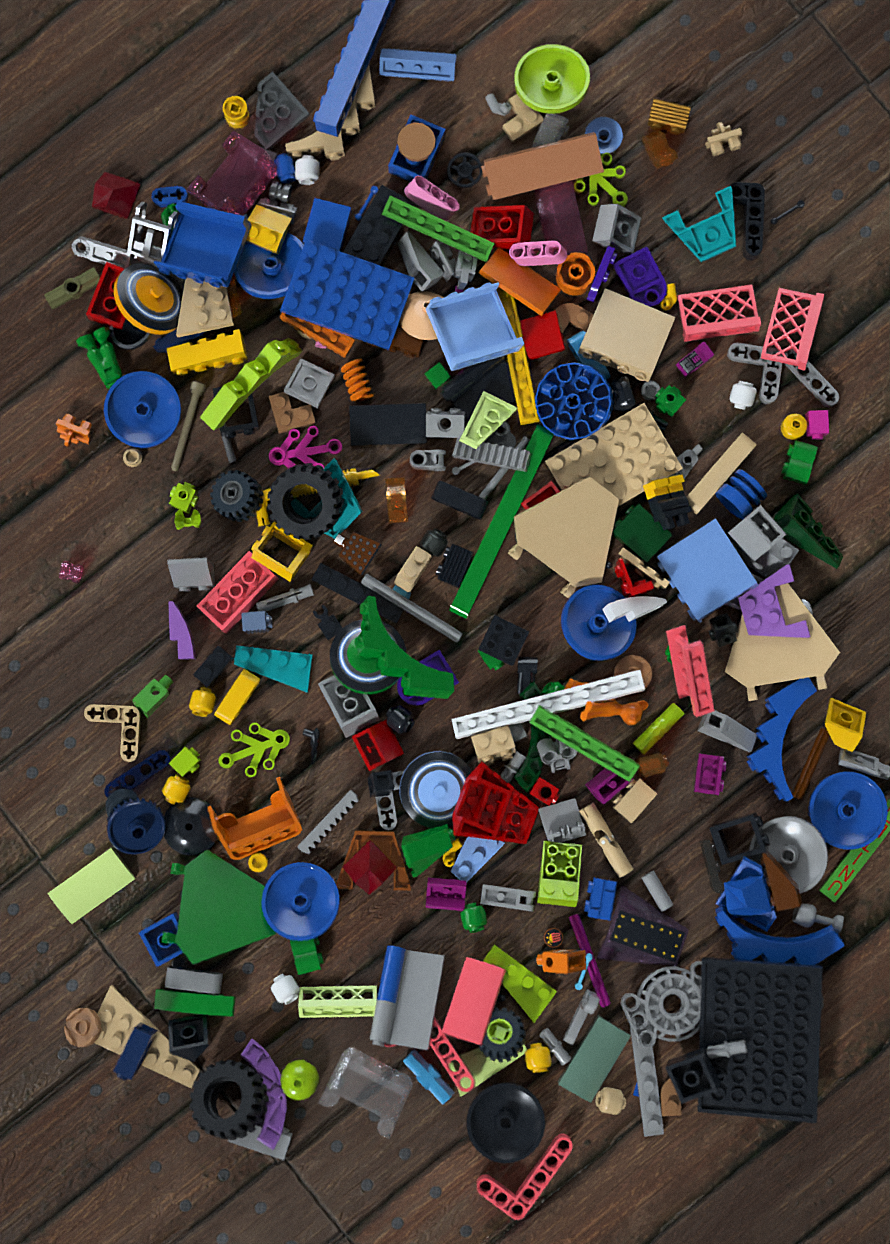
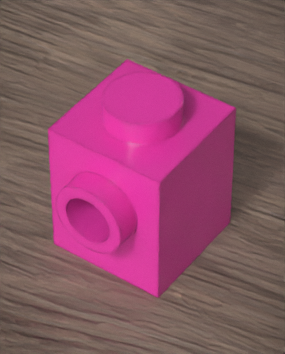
M828 410L808 411L805 414L807 421L806 437H812L813 440L824 439V436L829 434Z

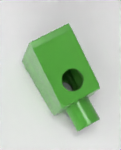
M164 675L159 682L153 679L132 700L134 706L149 718L169 696L167 689L174 683L173 680L167 675ZM154 691L160 692L158 695H152Z

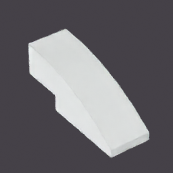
M629 597L609 603L602 610L609 623L623 616H626L628 622L662 607L667 601L658 597Z

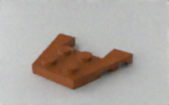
M355 830L343 866L371 840L397 867L394 871L393 890L411 891V885L394 831ZM342 866L336 883L337 888L353 889V880Z

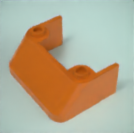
M280 777L276 778L280 790L273 793L270 797L272 805L238 819L232 813H223L217 816L211 805L207 807L213 829L231 859H243L291 839L302 832L300 820Z

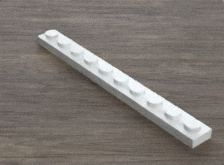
M637 670L452 719L456 739H460L506 725L510 726L529 721L539 705L556 714L586 706L587 701L602 702L644 691L645 687L641 672Z

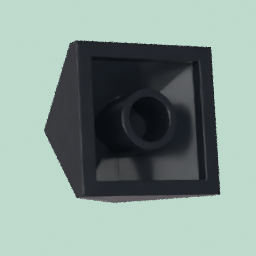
M198 1014L168 1020L170 1054L194 1062L212 1043L207 1015Z

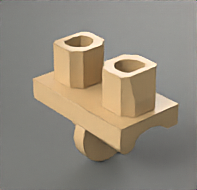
M719 122L717 123V129L711 130L712 136L708 137V142L705 143L707 149L710 148L714 156L724 153L722 144L725 143L729 144L731 151L740 149L741 128L731 131L730 125L724 127L723 123Z

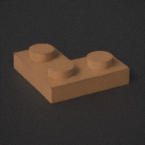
M282 392L269 396L279 434L288 432L291 429L316 424L310 404L292 409L287 393Z

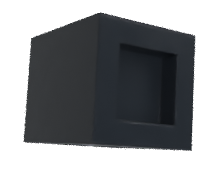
M391 771L372 772L367 778L370 797L389 796L394 790Z

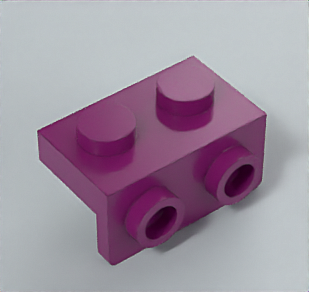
M698 754L693 792L719 795V792L723 791L724 780H721L722 772L725 773L726 770L724 757Z
M428 877L426 908L463 911L467 881Z

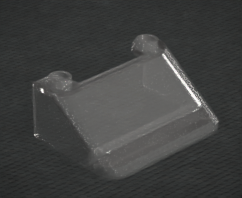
M348 1048L342 1053L320 1097L319 1104L325 1107H333L341 1096L380 1116L381 1118L377 1125L378 1132L389 1139L411 1092L413 1082L408 1075L354 1048Z

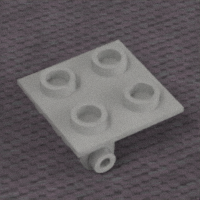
M575 798L538 809L548 841L562 843L586 835Z

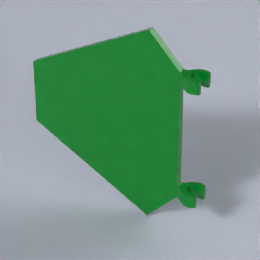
M209 850L204 851L186 866L172 863L170 874H184L177 934L163 932L162 943H176L193 965L276 934L267 923L262 910L264 885Z

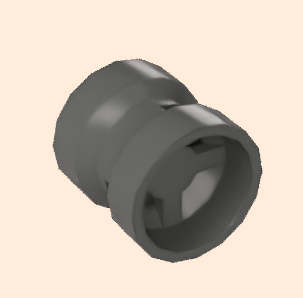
M273 181L269 191V199L274 201L278 199L282 203L288 204L292 185H281L279 182Z

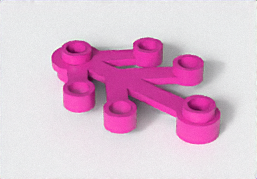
M310 426L307 434L296 449L288 450L293 441H297L300 438V432L297 429H291L288 434L289 436L283 444L270 450L269 460L276 466L285 465L287 468H290L296 464L289 460V458H298L305 464L320 465L324 469L321 463H316L308 456L328 452L332 455H338L342 451V444L337 439H331L327 445L306 448L311 440L319 435L318 428ZM316 429L317 433L315 435H311L310 430ZM292 432H297L298 436L292 438L291 434ZM332 445H338V450L333 451L331 449ZM277 453L282 454V458L279 460L275 459Z

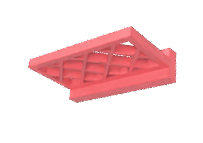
M752 285L677 295L684 342L757 332L760 329L761 319L758 316ZM749 291L750 297L746 302L738 297L740 292ZM727 294L732 299L726 304L719 299L721 295ZM703 297H709L714 300L709 307L700 302ZM689 299L695 304L689 310L683 306L682 300ZM734 300L743 305L739 312L730 307ZM716 302L724 307L720 315L711 309ZM697 305L706 310L702 317L692 312ZM745 307L753 312V317H745L741 314ZM726 310L736 315L733 320H727L722 317ZM708 312L717 318L712 323L704 320ZM689 315L698 320L695 325L687 326L686 319Z
M779 288L761 353L762 359L798 366L800 370H806L824 294L817 293L816 295ZM781 294L790 296L792 301L784 305L780 300ZM803 299L811 300L810 306L804 309L798 303ZM795 304L799 312L791 316L787 308ZM784 311L788 318L779 322L776 314ZM803 315L806 322L798 326L794 318ZM791 321L795 329L786 333L782 325ZM779 327L783 335L774 339L771 332ZM798 332L801 340L793 343L789 336ZM786 338L790 346L782 350L778 342ZM775 345L779 351L774 355L766 354L767 348ZM794 349L797 354L796 360L787 358L785 353Z

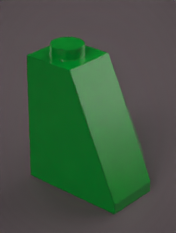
M448 824L403 836L401 847L408 868L413 869L411 871L413 878L420 875L453 847L455 835L453 829H449Z

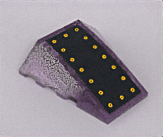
M622 885L616 900V909L605 940L602 941L597 959L677 966L689 929Z

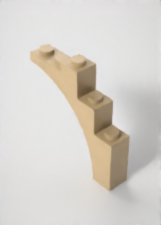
M369 65L339 136L336 137L317 131L299 141L285 144L288 156L301 158L306 154L312 156L320 155L321 152H325L326 159L330 158V160H338L345 156L341 134L350 136L360 132L357 110L368 111L375 107Z

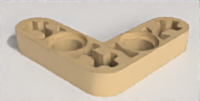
M96 704L87 706L84 716L88 721L122 723L121 757L127 762L135 761L139 756L140 710L134 706ZM95 708V711L103 712L104 720L101 719L102 715H95L94 719H92L89 711ZM112 708L118 712L117 718L113 720L108 717V711ZM131 709H133L134 713H137V716L133 717V723H137V726H126V722L130 723L131 720L130 717H127V713H130ZM130 728L136 732V736L132 740L126 737V731ZM125 741L129 743L136 742L135 746L131 745V751L135 752L131 759H128V755H125V751L129 750V745H125Z

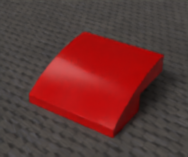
M556 310L545 313L542 316L538 315L520 321L529 360L565 350L563 333L560 329Z

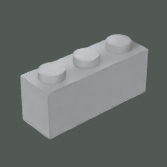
M262 1121L261 1124L255 1125L256 1130L253 1133L247 1132L248 1135L246 1137L228 1140V1142L284 1160L293 1133H290L289 1129L283 1127L280 1139L274 1150L257 1140L264 1123Z

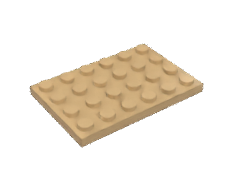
M645 403L605 425L598 432L583 438L545 461L562 491L587 477H591L619 499L618 507L645 492L644 485L654 480L668 478L683 469Z

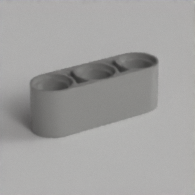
M168 966L165 987L220 994L223 974Z

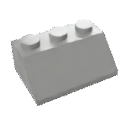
M780 539L768 551L752 562L734 540L732 542L744 563L766 579L790 564L799 551L784 539Z

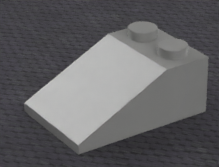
M209 559L167 560L173 585L175 588H179L180 592L191 591V588L206 591L210 590V587H215L214 564Z
M335 675L318 683L346 738L380 721L367 694L356 693L347 689L337 680Z

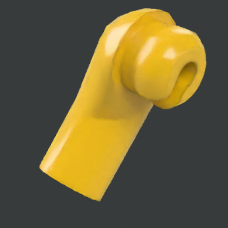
M458 838L453 841V847L443 855V863L447 867H452L455 864L456 851L463 846Z

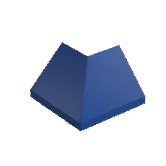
M763 876L724 882L727 911L733 918L772 912Z

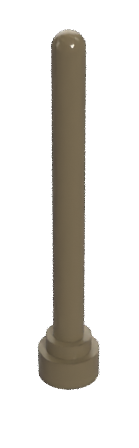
M192 381L191 383L192 397L171 466L173 471H178L199 397L205 393L207 387L198 382Z

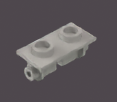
M267 198L260 199L257 205L292 218L291 224L294 225V215L297 213V208L294 205L281 202L280 207H277L278 201Z
M436 241L429 250L432 258L445 273L443 275L445 281L448 282L452 276L455 278L457 262L455 258L448 260L453 255L449 246L441 241Z

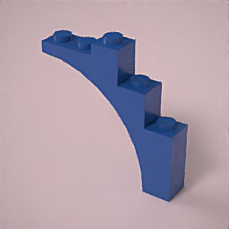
M809 677L796 679L765 699L767 710L770 714L774 713L775 716L756 727L758 731L756 735L761 742H765V745L747 755V764L750 769L758 773L764 770L765 773L763 775L769 784L773 783L776 788L774 793L778 799H783L786 802L794 797L786 783L783 772V738L795 711L807 698L817 691Z
M722 905L715 909L716 921L721 927L725 926L728 930L726 932L727 936L734 942L731 944L733 950L731 954L735 960L752 961L762 954L765 962L784 963L792 958L795 964L815 966L845 946L832 925L804 936L776 937L756 932L744 926L733 918Z

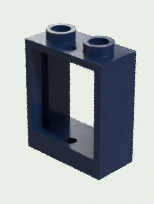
M142 1022L134 1027L113 1072L117 1073V1077L123 1080H131L138 1073L158 1030Z

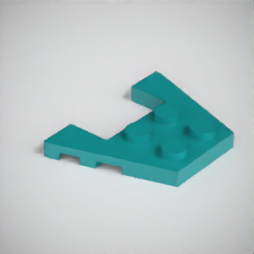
M731 186L715 193L722 212L688 228L685 227L678 210L662 217L701 263L737 247L733 190Z
M334 458L323 470L332 472L331 477L333 479L337 478L340 482L337 484L338 487L343 489V494L341 495L344 499V505L341 508L343 510L342 515L338 518L337 523L324 533L335 539L338 533L341 534L363 511L337 460ZM297 498L291 502V506L298 515L304 518H314L322 510V500L310 512Z

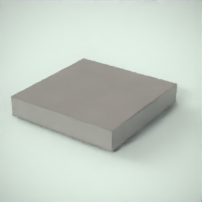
M300 359L284 389V393L318 408L335 374Z

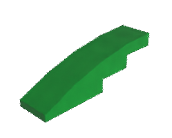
M156 989L154 1009L232 1017L234 1016L236 996Z

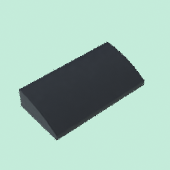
M426 403L349 406L351 446L427 444Z

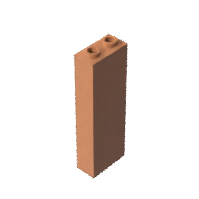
M595 132L484 160L485 165L481 166L483 176L488 177L489 184L486 185L488 196L492 195L493 200L604 172Z

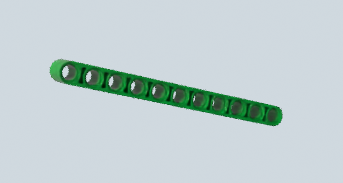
M539 424L526 448L531 453L527 472L515 471L449 609L450 612L467 619L511 527L514 516H516L554 436L553 433Z

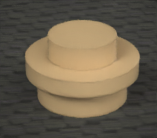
M136 448L127 449L123 454V461L129 467H137L142 462V454Z

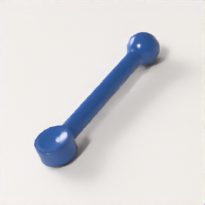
M376 186L371 187L370 195L360 212L355 215L356 220L362 219V214L373 195L378 192Z

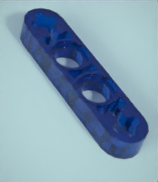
M165 750L155 752L107 784L104 789L105 796L108 798L110 795L111 786L115 788L120 785L118 783L119 780L124 788L134 789L167 767L171 761L170 753ZM159 754H161L162 756L166 755V763L164 764L163 762H160L156 764V766L158 767V769L156 770L154 764L150 762V760L153 759V762H156L157 760H159ZM144 764L151 766V773L149 775H144L141 772V767ZM127 775H133L135 778V783L132 786H128L125 783Z

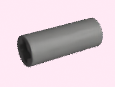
M654 870L641 877L661 912L673 905Z

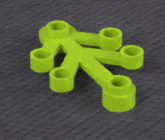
M603 153L601 155L602 164L609 165L612 162L610 153ZM608 156L610 160L604 162L603 157ZM617 166L616 168L604 169L602 173L589 176L590 195L588 196V203L591 206L599 203L597 183L613 197V204H619L622 207L626 206L628 202L626 193L618 192L603 178H623L626 173L625 168ZM618 169H622L623 174L618 175L616 171ZM583 177L576 179L574 184L575 191L578 193L584 192L586 186L583 182ZM579 183L584 186L581 190L576 188ZM593 196L597 198V201L594 203L590 201V198ZM618 196H623L624 200L622 202H618L616 198Z
M252 723L249 726V731L252 734L259 733L269 738V740L261 742L243 734L240 730H234L231 733V738L234 741L244 742L251 747L234 754L223 753L219 757L220 766L230 768L234 765L235 761L254 754L250 766L245 769V774L248 777H254L257 774V767L265 749L272 747L269 758L263 762V767L266 770H272L275 767V760L280 749L287 747L290 742V736L286 731L276 730L272 732L261 727L258 723ZM253 725L259 727L257 732L252 731ZM235 732H239L241 734V737L239 739L234 738ZM280 735L284 738L282 743H278L276 740ZM224 757L229 758L230 762L228 764L223 763ZM267 761L273 763L271 768L266 767ZM249 768L255 770L253 775L248 774Z

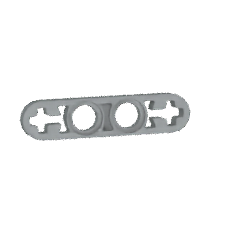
M794 349L789 350L788 353H794L795 356L793 358L796 360L797 354ZM809 361L806 366L809 369L807 375L800 374L798 366L794 367L793 365L785 364L824 406L832 407L839 401L838 392ZM814 379L821 381L822 386L820 389L813 388L812 381ZM826 387L827 390L825 391V393H822V395H820L819 393ZM832 394L834 396L832 398L834 402L831 400L829 402L826 401L827 395Z

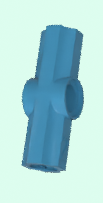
M416 1049L403 1059L404 1064L416 1075L419 1083L426 1090L429 1089L442 1105L453 1096L455 1092L441 1078L442 1076L431 1063L429 1064Z

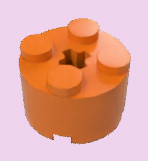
M574 252L567 255V259L563 263L558 264L556 282L557 286L564 293L582 295L591 287L595 277V267L587 255ZM574 271L578 272L577 277L573 276Z

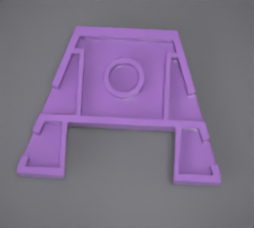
M790 564L784 566L759 583V586L738 598L748 635L811 637L806 620L786 626L777 596L776 586L795 581Z

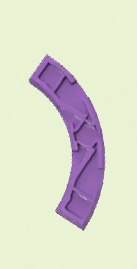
M251 1039L240 1056L257 1071V1074L262 1076L264 1079L262 1083L266 1084L268 1089L265 1095L269 1096V1102L266 1103L267 1113L265 1114L264 1123L257 1140L274 1150L284 1127L286 1094L281 1088L279 1069L267 1051L255 1040Z

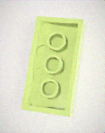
M113 847L47 894L68 921L73 924L136 878Z

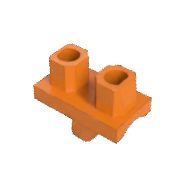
M66 414L62 420H57V432L60 433V438L65 440V446L70 447L72 443L78 445L79 441L89 445L92 430L90 422L84 420L80 426L74 425L76 419L70 414Z

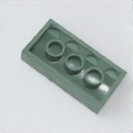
M597 1015L557 1081L558 1084L591 1103L631 1035Z

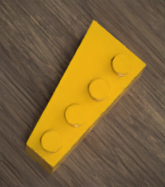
M240 329L233 330V335L218 334L214 340L209 338L199 339L195 345L192 342L167 348L170 369L177 376L186 375L188 371L192 370L202 372L207 370V367L222 368L227 363L237 365L243 363L244 360H248L244 338Z

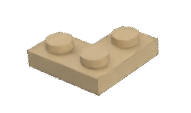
M518 94L508 99V103L517 116L505 123L502 128L514 143L543 124L544 119L538 111L528 107L519 98Z

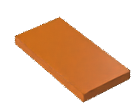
M500 247L479 272L480 275L493 284L499 282V288L541 316L561 291L559 287L528 266L518 265Z

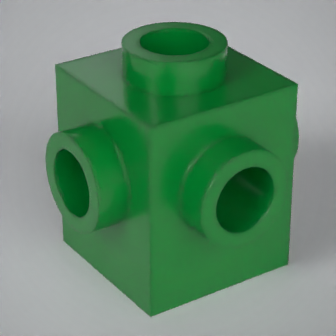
M668 385L666 389L662 387L655 395L657 399L654 403L661 413H667L672 417L685 403L686 399L681 396L682 392L678 388Z

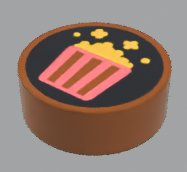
M549 928L544 933V941L549 947H558L563 942V934L558 928Z

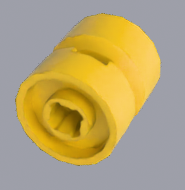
M231 96L225 100L223 112L227 123L237 129L245 127L250 120V114L244 99L239 96Z

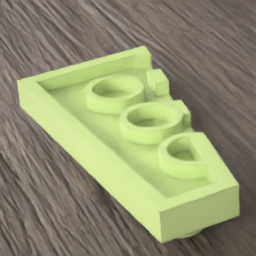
M523 1045V1051L518 1052V1057L514 1058L513 1056L511 1061L508 1062L506 1059H503V1063L498 1062L497 1059H495V1062L490 1060V1057H486L479 1047L459 1055L474 1076L476 1087L524 1055L527 1049ZM453 1060L450 1064L451 1069L457 1072L460 1069V1063L457 1060ZM464 1077L461 1080V1085L464 1088H469L471 1080L468 1077ZM458 1089L460 1097L468 1093Z

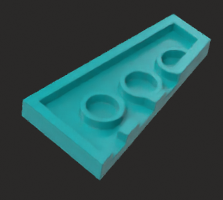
M236 645L234 665L308 693L313 655Z

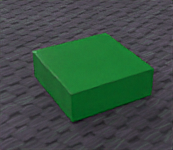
M440 362L424 373L435 389H438L451 379Z

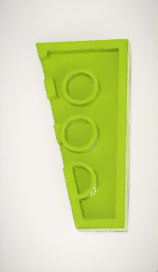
M494 944L483 961L506 970L502 981L503 986L535 1023L557 990Z

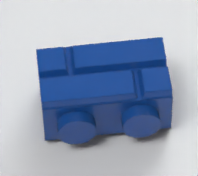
M593 877L592 881L588 882L587 892L590 893L589 900L585 901L584 912H587L588 917L611 921L616 881Z

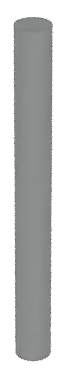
M524 436L516 448L524 450L530 440ZM500 467L479 497L486 500L508 471V468Z

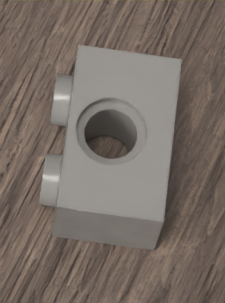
M431 408V411H427L426 437L461 438L465 430V412H461V409L452 408L450 411H442L441 408ZM447 418L450 420L451 425L445 427L441 424V420Z

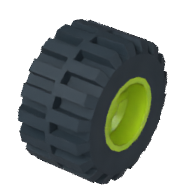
M494 1008L495 1012L491 1015L482 1046L479 1045V1048L486 1057L489 1056L490 1060L494 1062L495 1059L502 1063L503 1059H506L508 1062L511 1061V1057L514 1056L516 1058L518 1057V1052L523 1051V1045L526 1043V1032L520 1017L516 1016L515 1012H508L506 1008H503L502 1011L499 1008Z

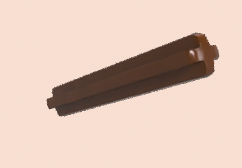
M825 728L820 729L792 793L793 797L797 800H802L830 734Z

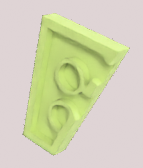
M483 391L459 441L477 449L517 410V407Z

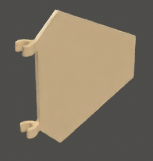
M587 477L514 516L517 544L509 550L508 554L518 560L523 549H525L569 582L560 591L567 598L574 594L576 587L602 583L619 499L594 479Z
M789 583L775 587L786 626L806 620L811 637L748 635L742 614L738 632L736 633L737 641L733 643L725 672L747 687L749 701L758 700L755 686L814 676L817 677L818 690L826 689L825 673L840 654V651Z

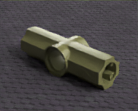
M93 267L75 278L65 280L64 284L44 294L54 310L72 299L80 298L83 293L96 287L100 276ZM72 285L78 286L75 292H69Z

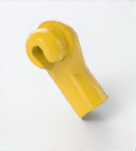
M675 283L666 285L667 295L660 302L663 310L671 309L677 302Z

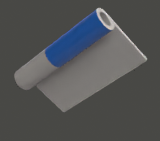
M387 946L369 1039L373 1041V1045L384 1047V1044L387 1043L429 1050L445 956L410 951L397 946Z

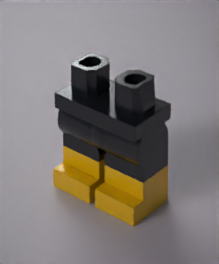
M683 474L654 480L643 486L654 515V522L660 521L663 531L675 527L673 518H675L678 527L690 523L687 513L692 512V509L683 490L682 483L685 482Z

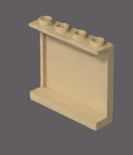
M605 288L578 353L587 359L596 360L604 366L613 367L621 373L630 374L640 381L649 382L675 317Z

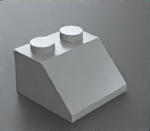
M619 204L600 205L592 241L604 248L611 246L616 248V251L633 254L641 217Z

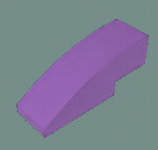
M169 601L170 640L178 641V659H196L195 645L189 625L176 603Z

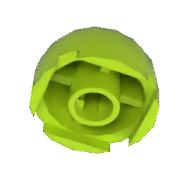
M294 1060L288 1063L281 1074V1088L289 1098L294 1100H304L311 1097L319 1084V1074L316 1067L305 1060Z

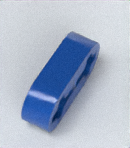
M182 186L157 188L152 192L151 196L154 204L158 207H167L172 203L177 204L178 201L185 203L188 201V193ZM178 192H181L182 195H184L181 196L180 200H178L177 197H171L178 195ZM160 193L164 196L161 202L156 198L159 197Z

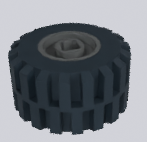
M230 470L228 474L223 473L220 479L217 478L215 480L217 482L216 485H212L211 489H213V492H210V497L213 498L211 500L212 505H214L213 508L219 514L232 521L242 522L243 519L245 521L250 520L249 516L254 517L256 510L259 511L261 509L259 504H263V499L260 496H264L263 491L260 490L262 487L257 480L243 471L235 470L234 472Z

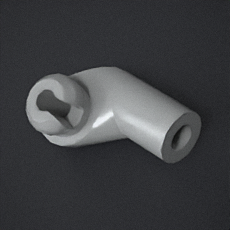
M493 93L485 97L493 113L503 116L509 114L511 105L508 102L498 103Z

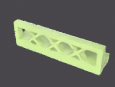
M377 986L299 987L298 1008L300 1018L374 1016L377 1002ZM365 992H373V999H364L361 995ZM304 993H312L315 996L311 1000H303ZM326 993L334 995L330 1000H325L322 996ZM345 993L354 995L351 999H344L342 997Z

